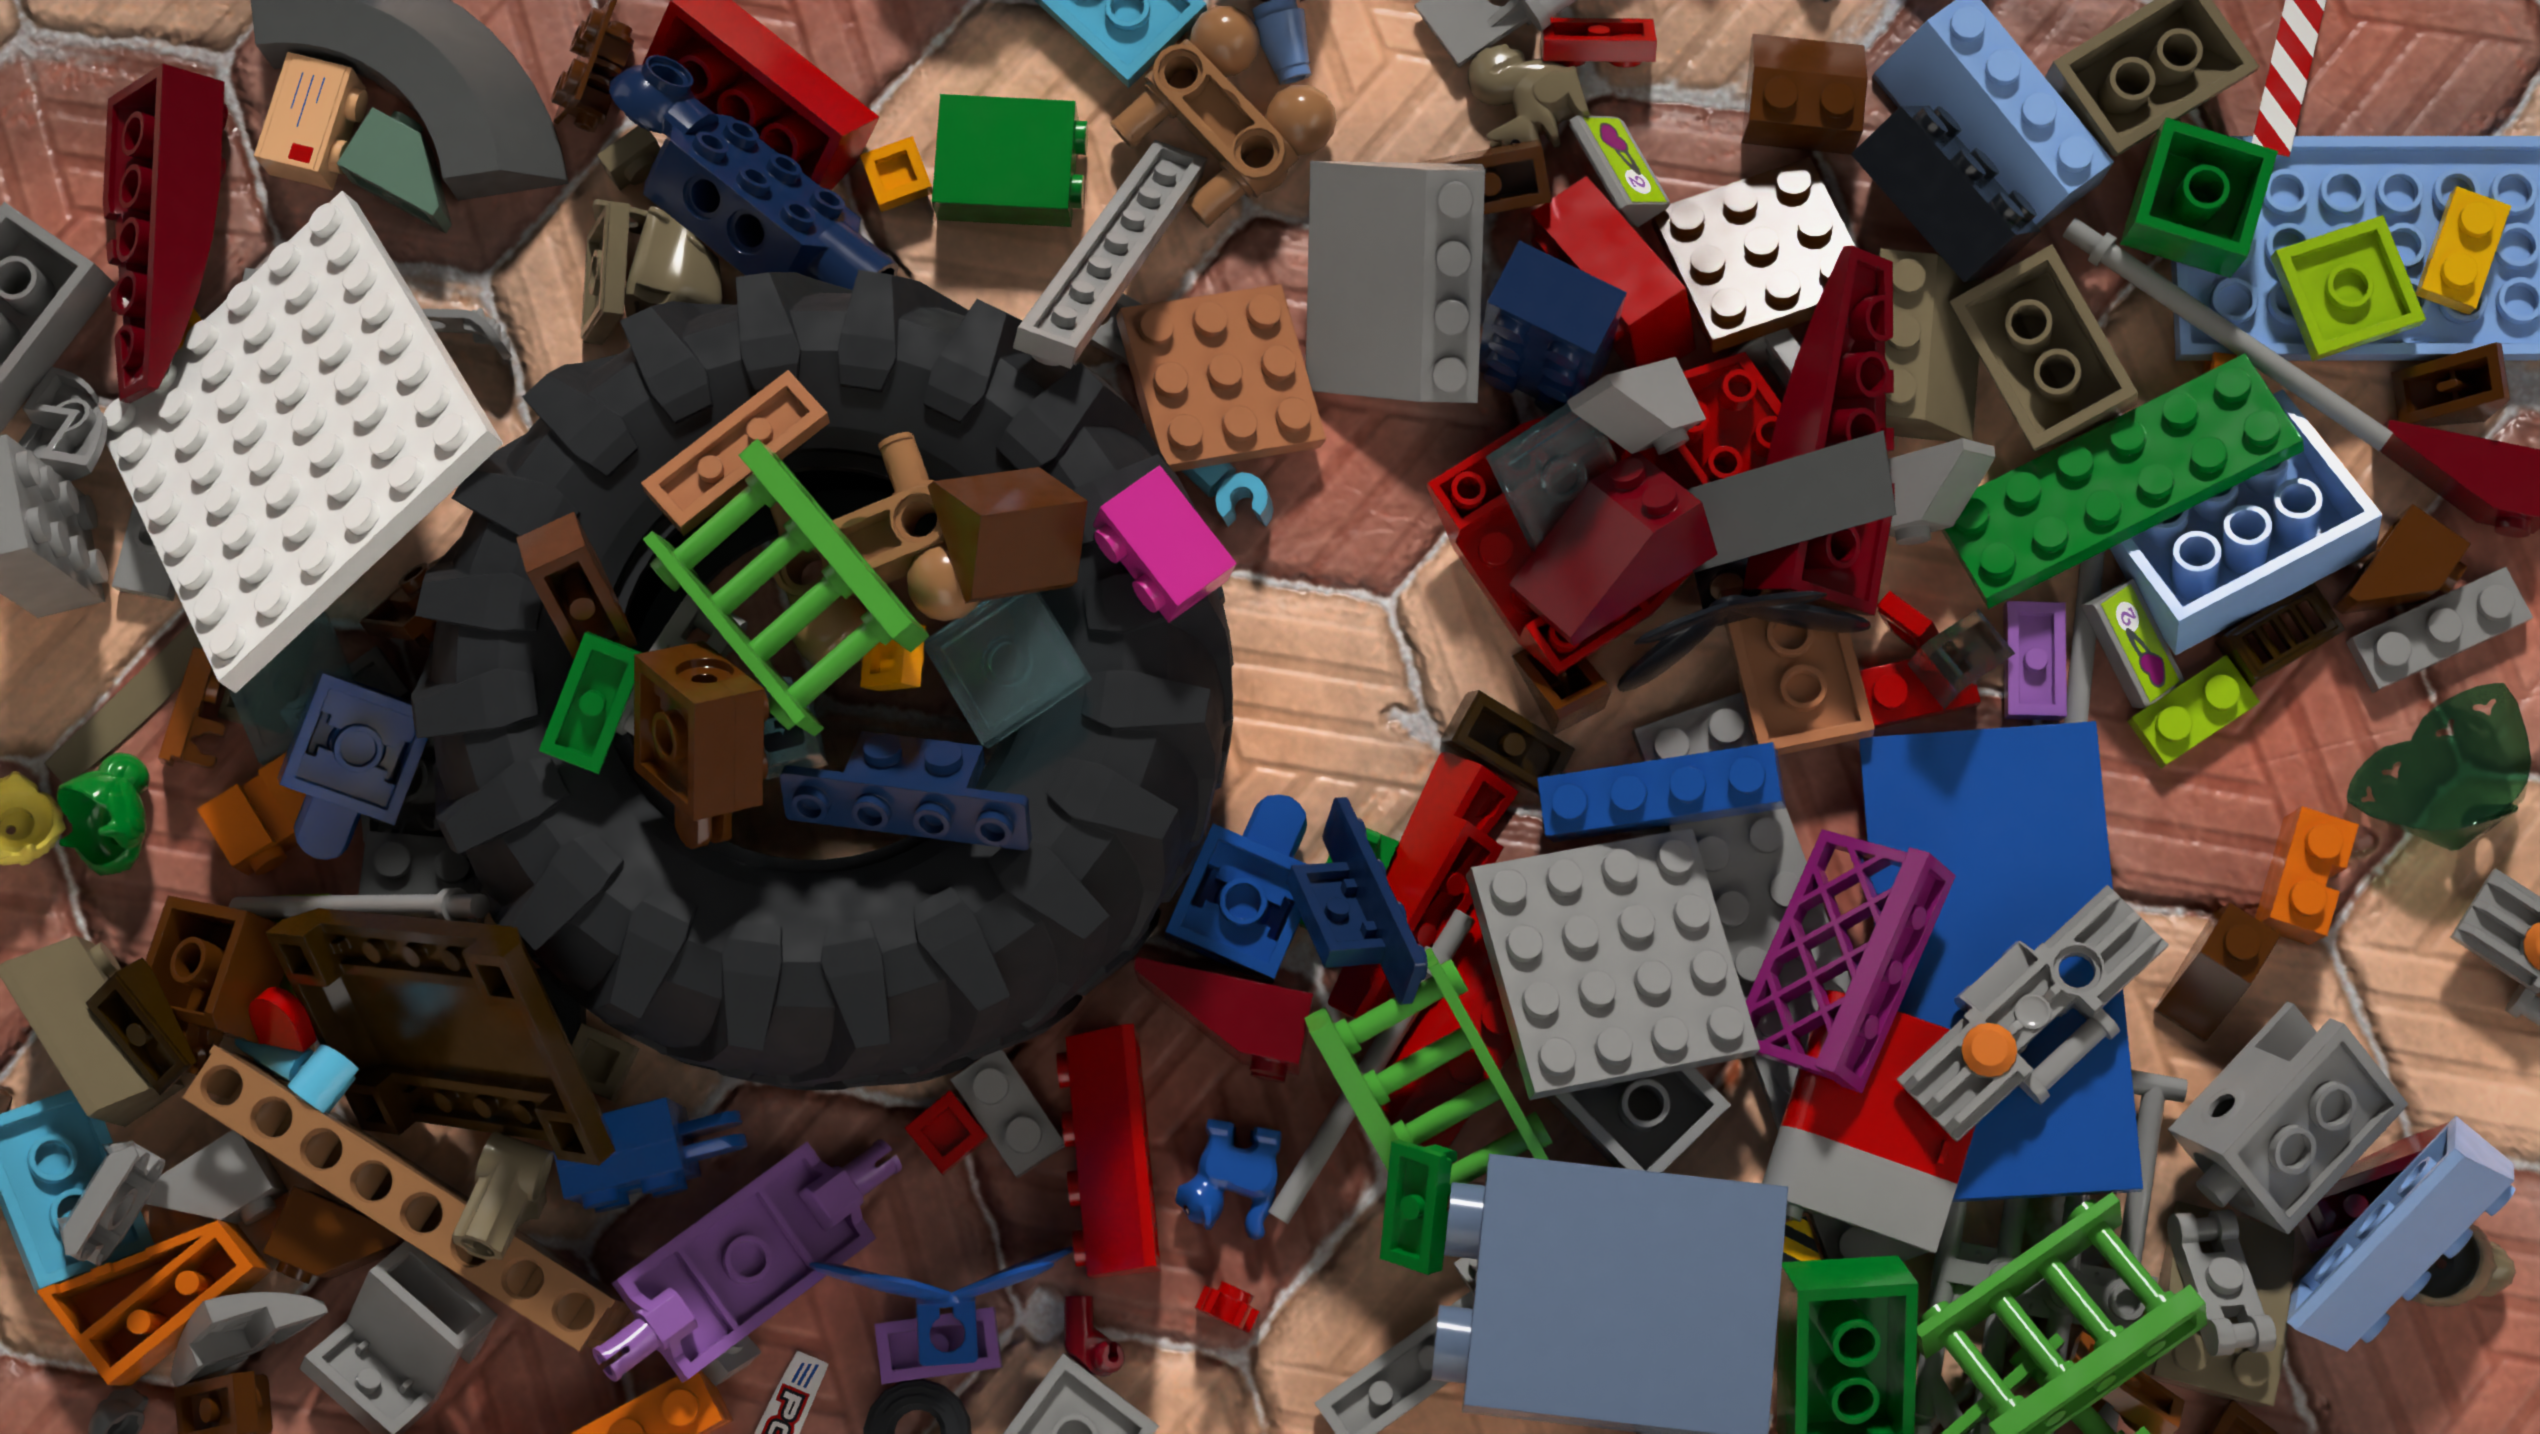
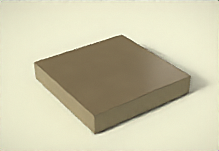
M610 201L609 204H606L587 235L581 339H583V343L603 345L624 313L630 216L629 203Z

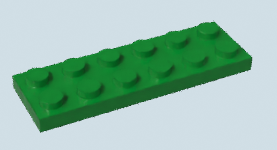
M2244 353L1978 487L1959 518L1955 521L1954 526L1941 531L1987 608L1990 609L2303 452L2304 441L2252 362Z

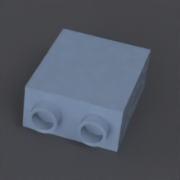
M1489 1154L1485 1186L1452 1182L1444 1256L1477 1260L1473 1306L1470 1309L1439 1305L1431 1380L1465 1384L1462 1413L1645 1434H1768L1788 1186Z

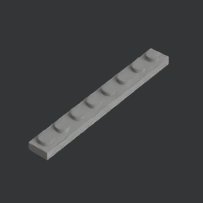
M1154 140L1017 328L1013 349L1030 354L1036 361L1050 366L1061 365L1071 369L1202 179L1207 158Z

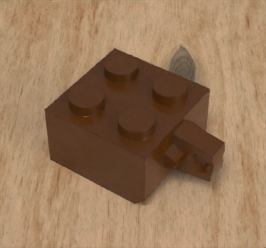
M168 895L145 961L154 972L197 1061L186 1073L197 1075L211 1055L209 1051L213 1045L219 1046L224 1036L260 1044L248 1010L250 1003L263 991L270 987L279 988L284 970L265 933L277 923L249 911Z

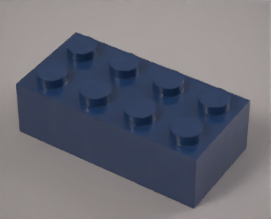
M1519 240L1487 301L1479 354V371L1484 373L1483 379L1501 391L1513 393L1517 389L1535 398V405L1548 414L1569 409L1567 400L1597 382L1608 363L1627 292Z

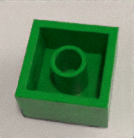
M2166 117L2150 141L2120 245L2231 278L2248 257L2278 151Z

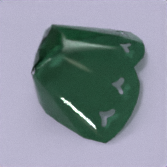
M2504 683L2476 686L2447 699L2422 718L2411 741L2385 746L2375 752L2361 765L2349 784L2346 796L2347 802L2375 819L2450 851L2462 849L2518 811V805L2526 796L2531 756L2528 735L2518 702ZM2491 699H2496L2490 715L2473 710L2474 705H2487ZM2450 719L2454 720V736L2442 735L2438 737L2435 735L2438 730L2447 728V723ZM2396 762H2401L2398 778L2382 774L2383 770H2391ZM2368 786L2372 789L2375 802L2361 801V798L2367 796L2366 789Z

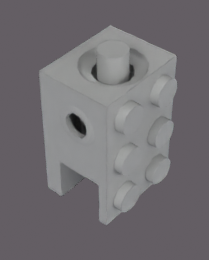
M2287 1001L2177 1118L2168 1130L2203 1171L2204 1175L2196 1182V1186L2210 1201L2222 1208L2229 1203L2233 1208L2289 1234L2409 1104L2344 1023L2330 1018L2316 1032L2296 1005Z

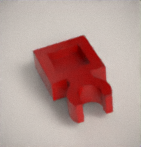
M1221 1281L1218 1290L1204 1286L1195 1306L1196 1310L1251 1335L1260 1315V1311L1250 1306L1254 1298L1253 1295L1224 1281Z

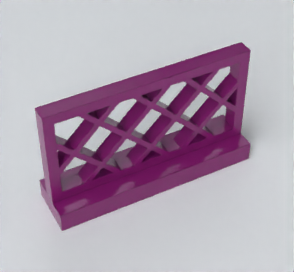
M1822 829L1746 1000L1754 1030L1761 1017L1776 1009L1783 1026V1030L1763 1041L1758 1040L1760 1050L1756 1055L1832 1079L1844 1088L1862 1093L1956 875L1929 852L1909 847L1908 852ZM1837 849L1849 853L1854 868L1829 882L1825 870L1834 850ZM1863 857L1869 858V860L1864 862ZM1890 865L1901 867L1892 888L1877 896L1870 876ZM1860 882L1867 902L1841 915L1834 896ZM1824 902L1831 921L1805 935L1802 922L1807 911ZM1873 916L1876 925L1869 941L1853 949L1847 929ZM1837 936L1843 956L1818 969L1811 949ZM1801 956L1807 976L1782 989L1778 977L1784 964ZM1849 970L1852 980L1845 996L1830 1004L1823 984ZM1813 989L1820 1010L1794 1023L1787 1003ZM1825 1024L1828 1035L1818 1058L1805 1055L1800 1037ZM1789 1044L1791 1050L1783 1048V1046Z

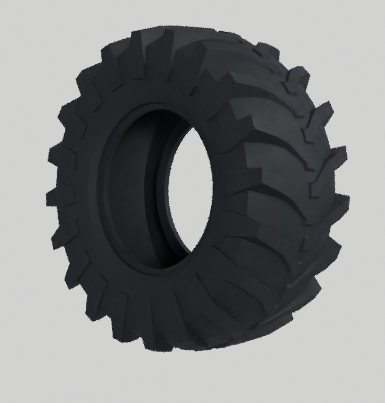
M859 269L853 290L819 281L796 272H768L736 277V305L693 304L671 301L650 306L620 321L630 344L628 349L620 354L592 361L565 364L546 374L522 396L540 418L526 434L495 451L458 486L452 499L469 508L473 513L462 536L433 567L426 571L422 582L415 616L435 620L437 623L434 640L430 642L429 656L417 686L411 694L414 729L417 739L434 738L436 762L432 768L435 777V818L450 849L457 854L461 853L475 871L476 877L473 884L479 893L484 894L489 899V913L496 925L517 927L531 959L551 976L550 981L584 1008L602 1019L604 1023L655 1049L659 1053L684 1064L718 1071L723 1076L784 1089L844 1090L852 1087L911 1084L929 1081L962 1070L985 1055L1043 1034L1069 1015L1083 999L1082 996H1086L1093 988L1128 963L1139 952L1158 925L1161 910L1158 908L1159 905L1171 901L1175 892L1197 861L1206 840L1211 821L1210 810L1214 792L1216 789L1221 788L1232 735V666L1234 662L1230 630L1223 606L1225 602L1224 592L1221 585L1168 623L1159 610L1153 613L1142 604L1132 586V582L1135 579L1122 562H1111L1101 551L1094 538V532L1097 530L1093 526L1100 506L1159 465L1194 509L1195 507L1178 476L1167 464L1135 411L1101 377L1081 362L1076 366L1073 365L1071 369L1061 365L1050 366L1036 361L1028 353L1013 349L1017 328L1022 320L979 299H976L970 310L920 281ZM787 370L795 376L825 409L830 423L782 461L832 520L892 496L894 489L878 444L883 439L897 433L910 432L914 435L928 477L934 481L1040 467L1088 500L1077 583L1067 588L1001 598L1015 621L1018 644V674L1014 700L1007 725L997 748L983 769L976 789L1019 794L1028 798L1032 833L1029 848L1027 850H1017L907 836L880 849L854 856L826 860H799L751 851L728 841L715 844L709 842L708 845L695 849L686 847L675 828V805L634 770V736L629 732L624 735L616 732L599 774L539 751L574 659L526 573L516 538L569 513L575 512L604 568L635 636L637 645L631 647V649L645 653L649 652L686 597L687 592L682 586L674 592L656 574L650 563L657 556L643 538L653 531L677 548L725 505L683 536L645 494L641 483ZM765 504L693 567V570L706 585L745 553L769 540L779 537L770 508ZM930 513L920 518L916 524L915 534L923 537L931 533L937 523V514Z

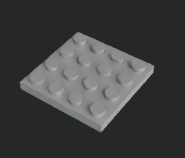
M1693 828L1471 867L1466 874L1529 1100L1752 1057L1760 1050Z

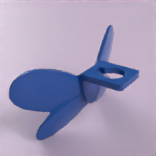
M1073 1246L1062 1247L1036 1255L954 1292L911 1279L878 1274L840 1264L811 1262L809 1266L820 1273L839 1280L890 1294L916 1298L918 1361L920 1365L974 1363L978 1359L975 1296L1008 1287L1042 1274L1052 1268L1055 1262L1073 1252ZM952 1307L953 1317L959 1320L963 1326L964 1339L955 1350L942 1352L931 1343L930 1329L933 1323L940 1318L939 1308Z

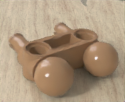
M1215 6L1202 13L1192 27L1189 40L1185 39L1180 44L1170 45L1162 50L1155 59L1153 69L1144 76L1146 81L1144 88L1146 91L1110 122L1119 137L1133 149L1168 116L1173 119L1177 117L1220 162L1221 170L1186 201L1190 211L1207 228L1243 195L1248 198L1251 195L1258 198L1263 192L1272 191L1280 186L1287 177L1288 169L1299 160L1298 156L1310 155L1325 147L1334 133L1337 121L1335 108L1328 96L1313 86L1291 85L1277 92L1268 105L1264 117L1226 78L1247 70L1256 58L1260 46L1259 29L1248 14L1234 6ZM1187 69L1197 73L1196 80L1187 88L1179 89L1170 85L1173 75L1181 70ZM1265 148L1274 153L1272 160L1264 167L1253 168L1245 164L1247 155L1254 149Z
M910 432L891 435L879 442L878 447L894 493L890 497L834 519L833 522L886 584L907 576L908 594L917 610L932 619L942 621L962 619L977 608L980 601L965 604L939 520L937 519L936 526L931 533L923 537H915L916 524L920 518L926 514L936 513L928 489V485L934 480H930L914 435ZM777 502L770 508L778 534L781 536L786 531L783 524L791 517ZM816 547L809 554L802 550L773 576L779 587L786 592L790 606L824 577L821 572L815 581L802 585V573L808 564L821 560L822 570L829 564ZM852 594L848 599L840 596L793 638L794 644L801 656L813 665L818 663L863 623L860 616L866 610L861 601L855 598L857 597L855 594Z

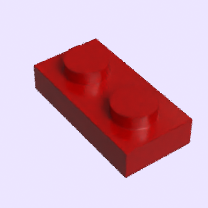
M1550 18L1551 25L1541 31L1540 39L1543 61H1554L1566 67L1581 66L1586 61L1609 62L1614 66L1623 68L1636 67L1642 62H1656L1657 38L1653 19Z
M1967 647L1860 670L1875 729L1977 707L1981 703Z

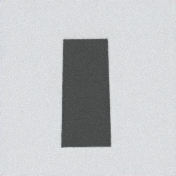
M1884 430L1686 489L1703 503L1718 555L1694 569L1693 573L1897 515Z

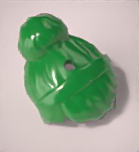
M114 753L102 762L97 771L81 774L58 787V793L56 794L58 805L72 824L71 833L60 839L59 845L75 848L76 853L86 865L100 876L118 874L122 871L130 870L139 858L147 830L145 808L140 797L148 789L150 782L149 771L145 764L131 754Z

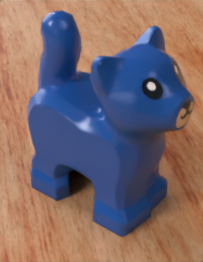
M1207 1119L1205 1131L1208 1138L1198 1162L1197 1174L1189 1182L1178 1186L1175 1194V1203L1182 1207L1189 1221L1202 1224L1209 1231L1214 1227L1223 1211L1224 1191H1230L1250 1198L1252 1204L1245 1218V1230L1249 1238L1259 1240L1265 1235L1263 1224L1270 1214L1268 1210L1276 1196V1187L1279 1180L1276 1159L1280 1153L1282 1132L1254 1127V1131L1251 1130L1250 1141L1253 1145L1243 1149L1234 1145L1235 1124Z

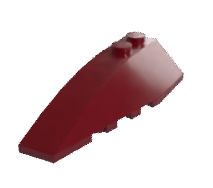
M163 63L108 98L103 214L105 219L112 220L115 223L116 240L111 239L106 244L108 264L116 265L119 269V281L110 291L112 311L123 316V326L116 333L114 342L119 400L125 403H132L159 389L182 341L201 288L213 240L220 183L224 178L226 161L222 155V133L228 119V108L224 103L225 82Z
M1852 245L1842 247L1816 305L1795 360L1776 420L1766 465L1883 430L1887 451H1894V428H1886V394L1894 393V369H1889L1888 363L1885 360V341L1893 338L1892 261ZM1892 483L1893 494H1894V501H1895V483ZM1892 516L1748 557L1743 589L1760 595L1791 591L1827 593V596L1805 604L1853 614L1875 616Z

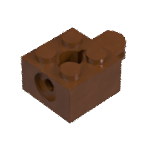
M704 641L634 655V770L675 805L676 831L681 841L690 849L706 846L709 842L715 844L730 840L732 838V812L763 805V780L768 774V761L764 751V722L769 717V703L765 689Z

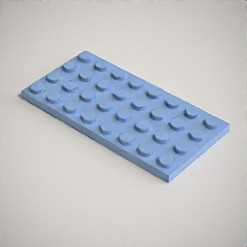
M2230 136L2250 143L2253 136ZM2294 136L2290 157L2276 156L2248 257L2233 276L2228 278L2171 260L2172 283L2287 361H2312L2270 257L2278 249L2383 215L2413 289L2416 292L2449 195L2458 186L2511 205L2476 309L2470 315L2417 296L2426 318L2419 327L2316 361H2432L2495 342L2502 344L2504 361H2540V136ZM2173 312L2175 361H2212L2213 352L2236 355Z

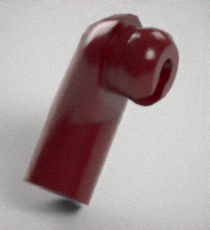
M1065 1296L1064 1347L1067 1354L1093 1375L1106 1377L1120 1370L1125 1360L1124 1350L1119 1343L1111 1341L1094 1327L1093 1296Z

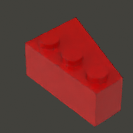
M1587 176L1552 198V202L1545 203L1531 212L1536 234L1531 239L1534 248L1627 292L1612 347L1628 369L1673 357L1680 360L1696 349L1686 287Z

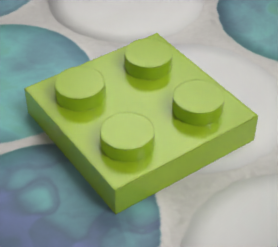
M2383 215L2278 249L2270 257L2312 362L2419 327L2426 320Z

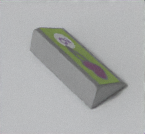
M1575 116L1569 120L1571 130L1617 210L1632 226L1639 227L1669 207L1670 200L1623 120L1613 116Z
M2134 578L2126 580L2081 605L2132 708H2146L2185 681Z

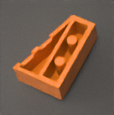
M216 1220L145 1248V1251L114 1263L108 1262L90 1269L91 1272L36 1291L107 1385L131 1386L177 1348L188 1320L203 1301L226 1295L246 1293L273 1269L238 1224Z

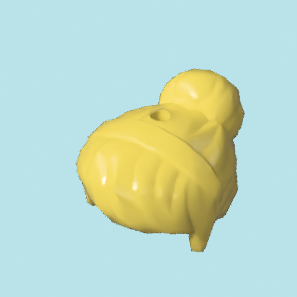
M13 771L10 775L0 778V865L4 866L12 864L24 866L42 857L51 848L55 847L56 841L66 829L63 821L64 813L52 795L39 792L37 784L18 771ZM10 827L16 828V832L12 835L6 833V830Z

